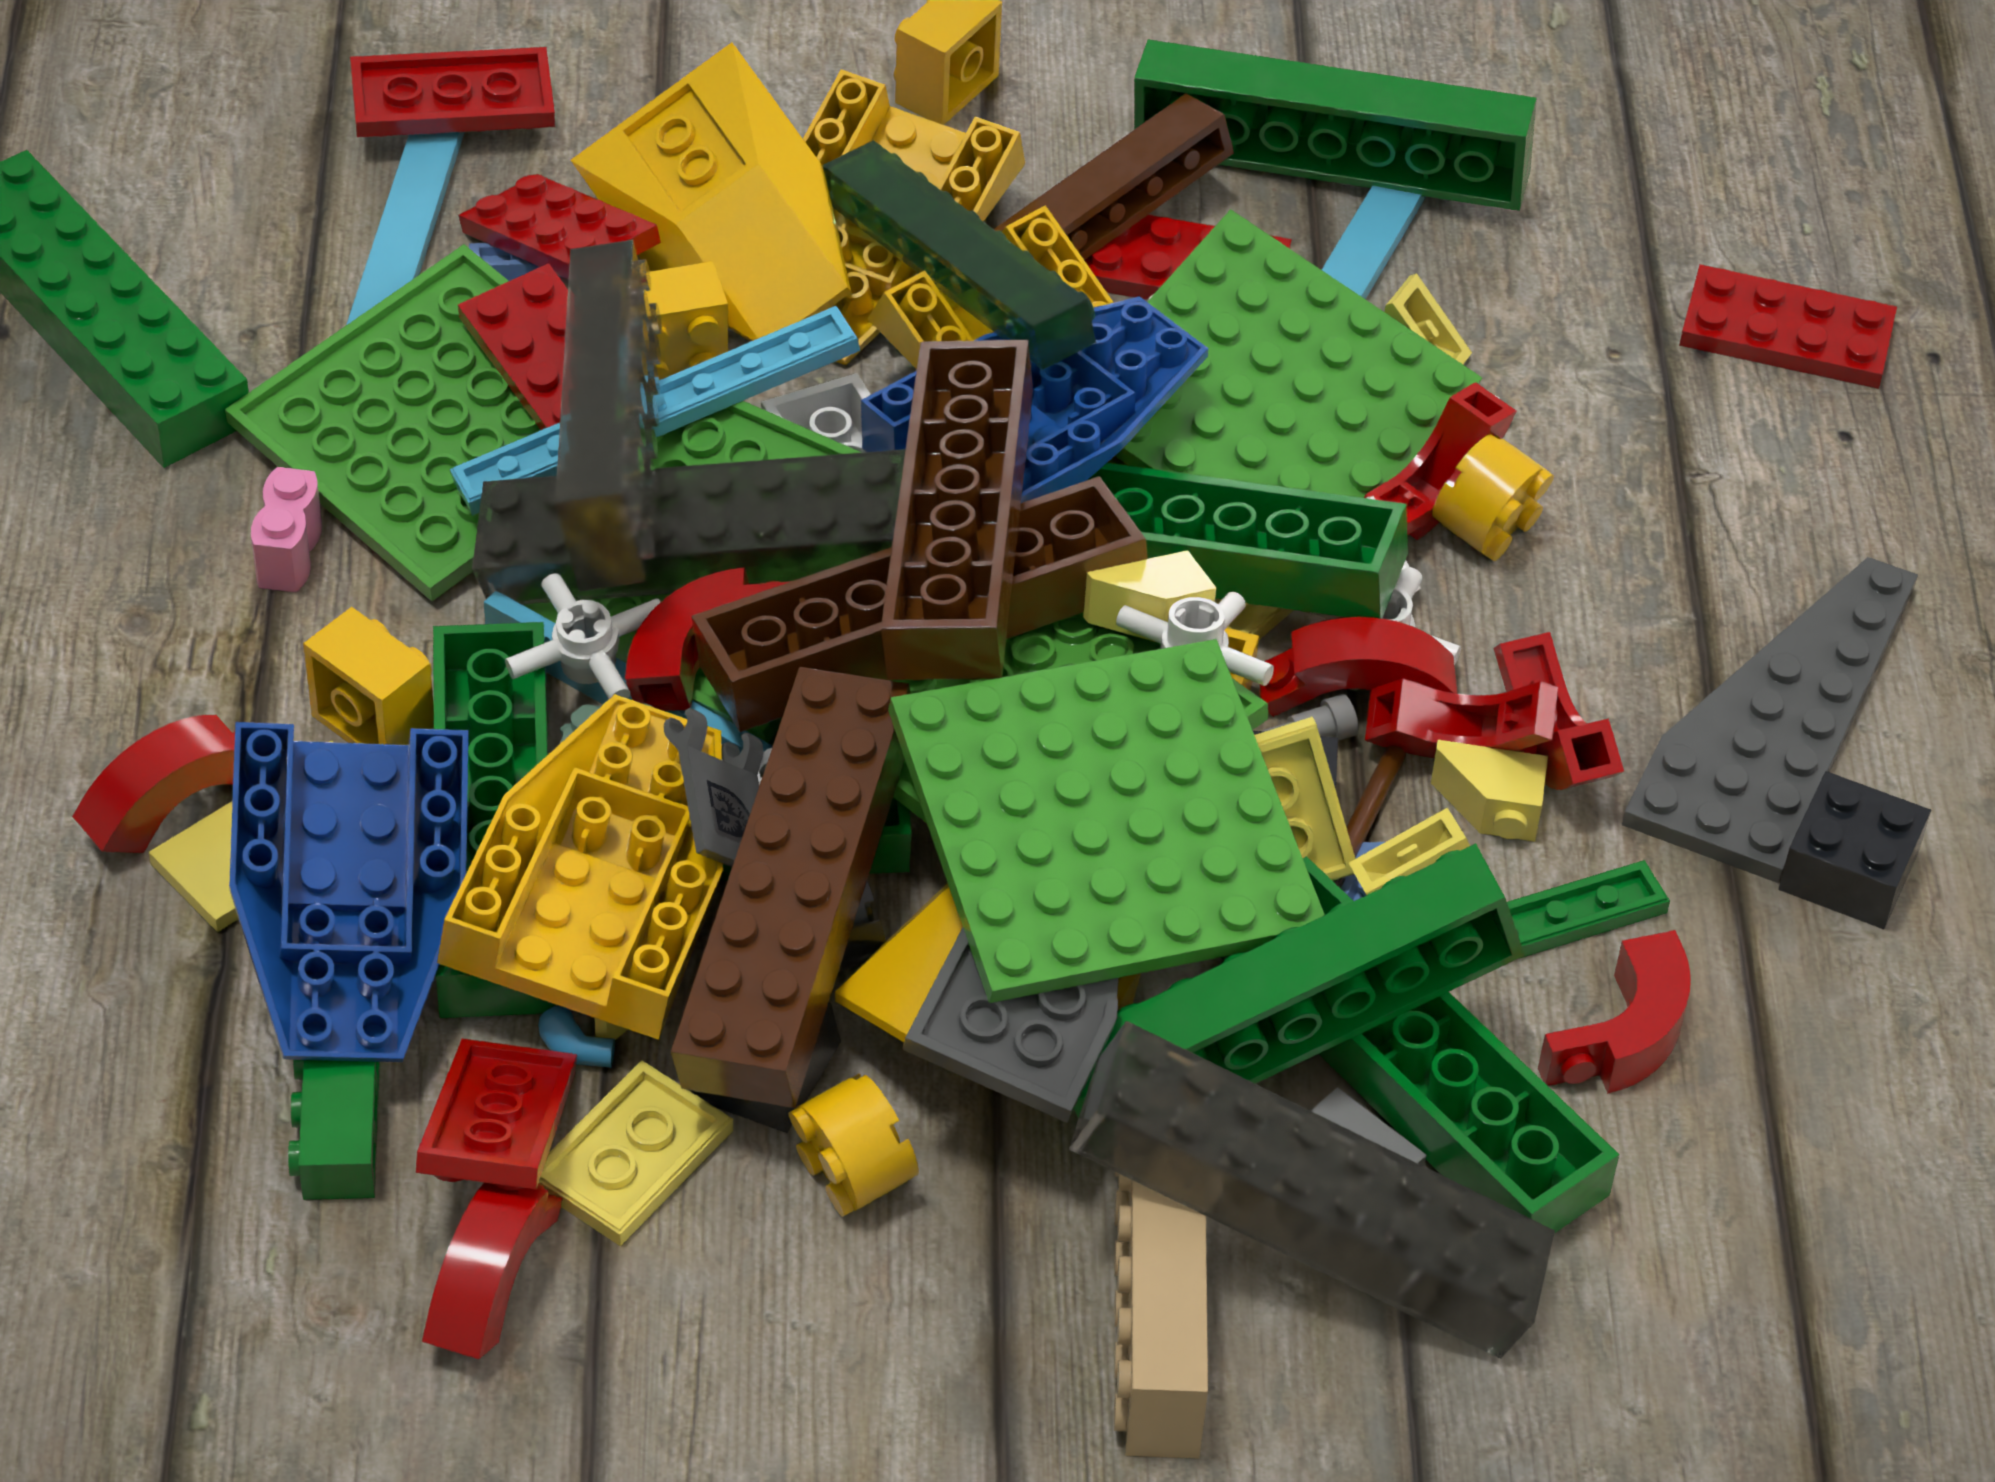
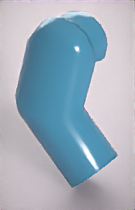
M553 1006L541 1015L538 1023L539 1034L549 1050L577 1054L576 1065L612 1068L615 1039L585 1036L574 1020L572 1012L562 1006Z

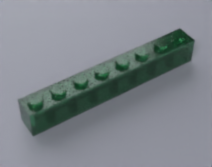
M873 140L822 165L834 209L918 274L925 270L940 291L1002 339L1028 340L1030 360L1042 370L1096 343L1092 321L1095 319V311L1085 293L1074 290L1055 271H1049L1039 264L1028 251L1019 249L1000 230L995 231L973 210L968 211L953 199L949 192L941 191L934 186L922 172L914 171L896 153L891 154Z

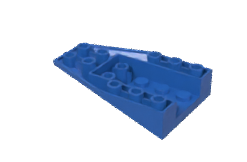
M1140 296L985 334L974 340L1029 341L1033 397L1021 503L1087 481L1128 444L1208 357V348ZM916 371L861 400L862 449L872 457L903 470Z
M235 722L229 891L283 1059L368 1062L404 1061L440 965L437 963L444 919L466 875L469 730L411 728L408 745L293 741L294 724Z

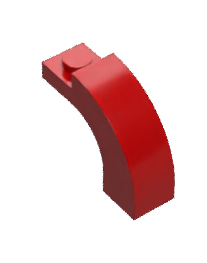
M1475 382L1449 397L1433 432L1413 460L1395 477L1365 494L1364 498L1374 496L1375 500L1406 504L1407 535L1419 540L1440 523L1432 516L1435 501L1445 483L1452 487L1454 486L1457 478L1462 473L1456 469L1462 458L1476 443L1487 435H1497L1503 439L1517 410Z
M737 568L701 577L667 596L644 619L632 640L625 673V681L632 700L642 704H649L662 711H677L691 708L694 680L700 667L691 616L789 582L771 581L761 584H749L745 568Z
M1373 617L1330 619L1292 631V648L1264 661L1272 664L1274 671L1271 680L1266 686L1260 684V698L1268 703V713L1273 717L1327 692L1340 689L1371 690L1372 688L1402 678L1433 689L1457 693L1454 657L1446 647L1434 637L1416 627L1393 620Z
M1550 632L1500 643L1493 648L1506 692L1539 681L1558 687L1556 702L1557 722L1553 730L1552 740L1537 744L1536 754L1548 756L1545 785L1555 790H1564L1612 778L1624 772L1609 718L1586 723L1575 709L1563 678Z
M1402 678L1371 689L1365 741L1385 748L1397 746L1402 748L1405 753L1435 758L1438 740L1536 754L1537 744L1550 741L1553 737V730L1557 722L1556 702L1558 687L1539 681L1500 694L1466 695L1433 689Z
M217 715L192 716L154 730L129 746L100 773L87 790L72 817L102 852L144 853L163 820L184 799L210 786L220 784L233 785L235 732L232 733Z
M1676 930L1623 940L1621 942L1614 977L1628 1008L1617 1017L1605 1022L1545 1034L1538 1071L1547 1086L1566 1082L1577 1084L1591 1077L1600 1076L1608 1094L1623 1090L1646 1079L1667 1060L1678 1041L1691 986L1688 958Z
M485 1182L480 1186L465 1210L445 1255L432 1295L422 1342L475 1359H480L499 1343L510 1293L521 1263L534 1240L558 1221L563 1198L548 1194L549 1191L539 1183L537 1189L522 1188L519 1190H505L492 1183Z

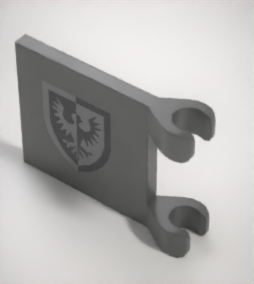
M688 708L685 710L687 716L686 727L684 728L679 720L669 718L664 722V733L679 752L696 853L733 867L759 789L757 775L763 757V744L757 737L744 733L741 735L743 740L741 753L739 748L730 742L722 744V760L701 752L707 733V720L702 713Z

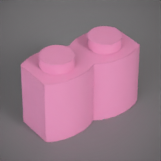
M277 467L265 481L263 487L264 507L257 513L251 526L256 580L258 587L262 589L297 592L303 587L309 577L311 570L310 551L316 546L322 533L318 482L315 471Z

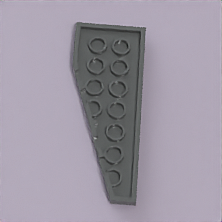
M1870 557L1861 562L1662 735L1625 809L1622 825L1779 883L1789 847L1825 771H1831L1913 593L1918 574Z
M962 927L905 1037L902 1050L1068 1123L1113 1031L1118 1009V978L989 1003Z

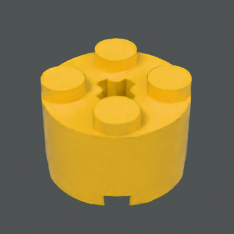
M1490 434L1476 443L1456 466V469L1462 473L1457 478L1453 487L1447 483L1444 484L1435 501L1432 516L1492 561H1497L1509 547L1512 541L1511 534L1517 528L1524 532L1528 531L1538 520L1543 511V506L1537 500L1548 490L1554 475L1505 439Z
M859 1073L852 1078H848L789 1112L791 1123L802 1139V1142L796 1145V1149L804 1166L812 1176L821 1171L830 1182V1184L826 1185L828 1197L842 1217L864 1207L919 1174L917 1159L909 1139L900 1143L898 1133L894 1127V1124L899 1122L895 1111L882 1091L867 1075L861 1077Z

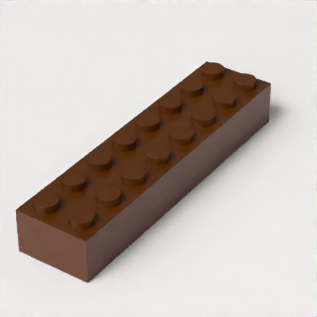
M1028 340L920 342L881 623L887 680H978L1002 678L1033 397Z
M1100 476L1021 503L1006 639L1084 612L1087 572L1147 559L1146 538ZM892 547L691 616L699 665L739 732L783 717L799 667L887 680L881 623Z
M799 667L671 1049L681 1089L791 1108L796 1107L905 761L888 708L891 697L911 694L909 683Z

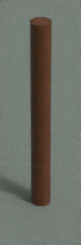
M1388 746L1385 748L1346 826L1355 858L1406 758L1405 751L1400 747ZM1346 877L1333 882L1341 888Z

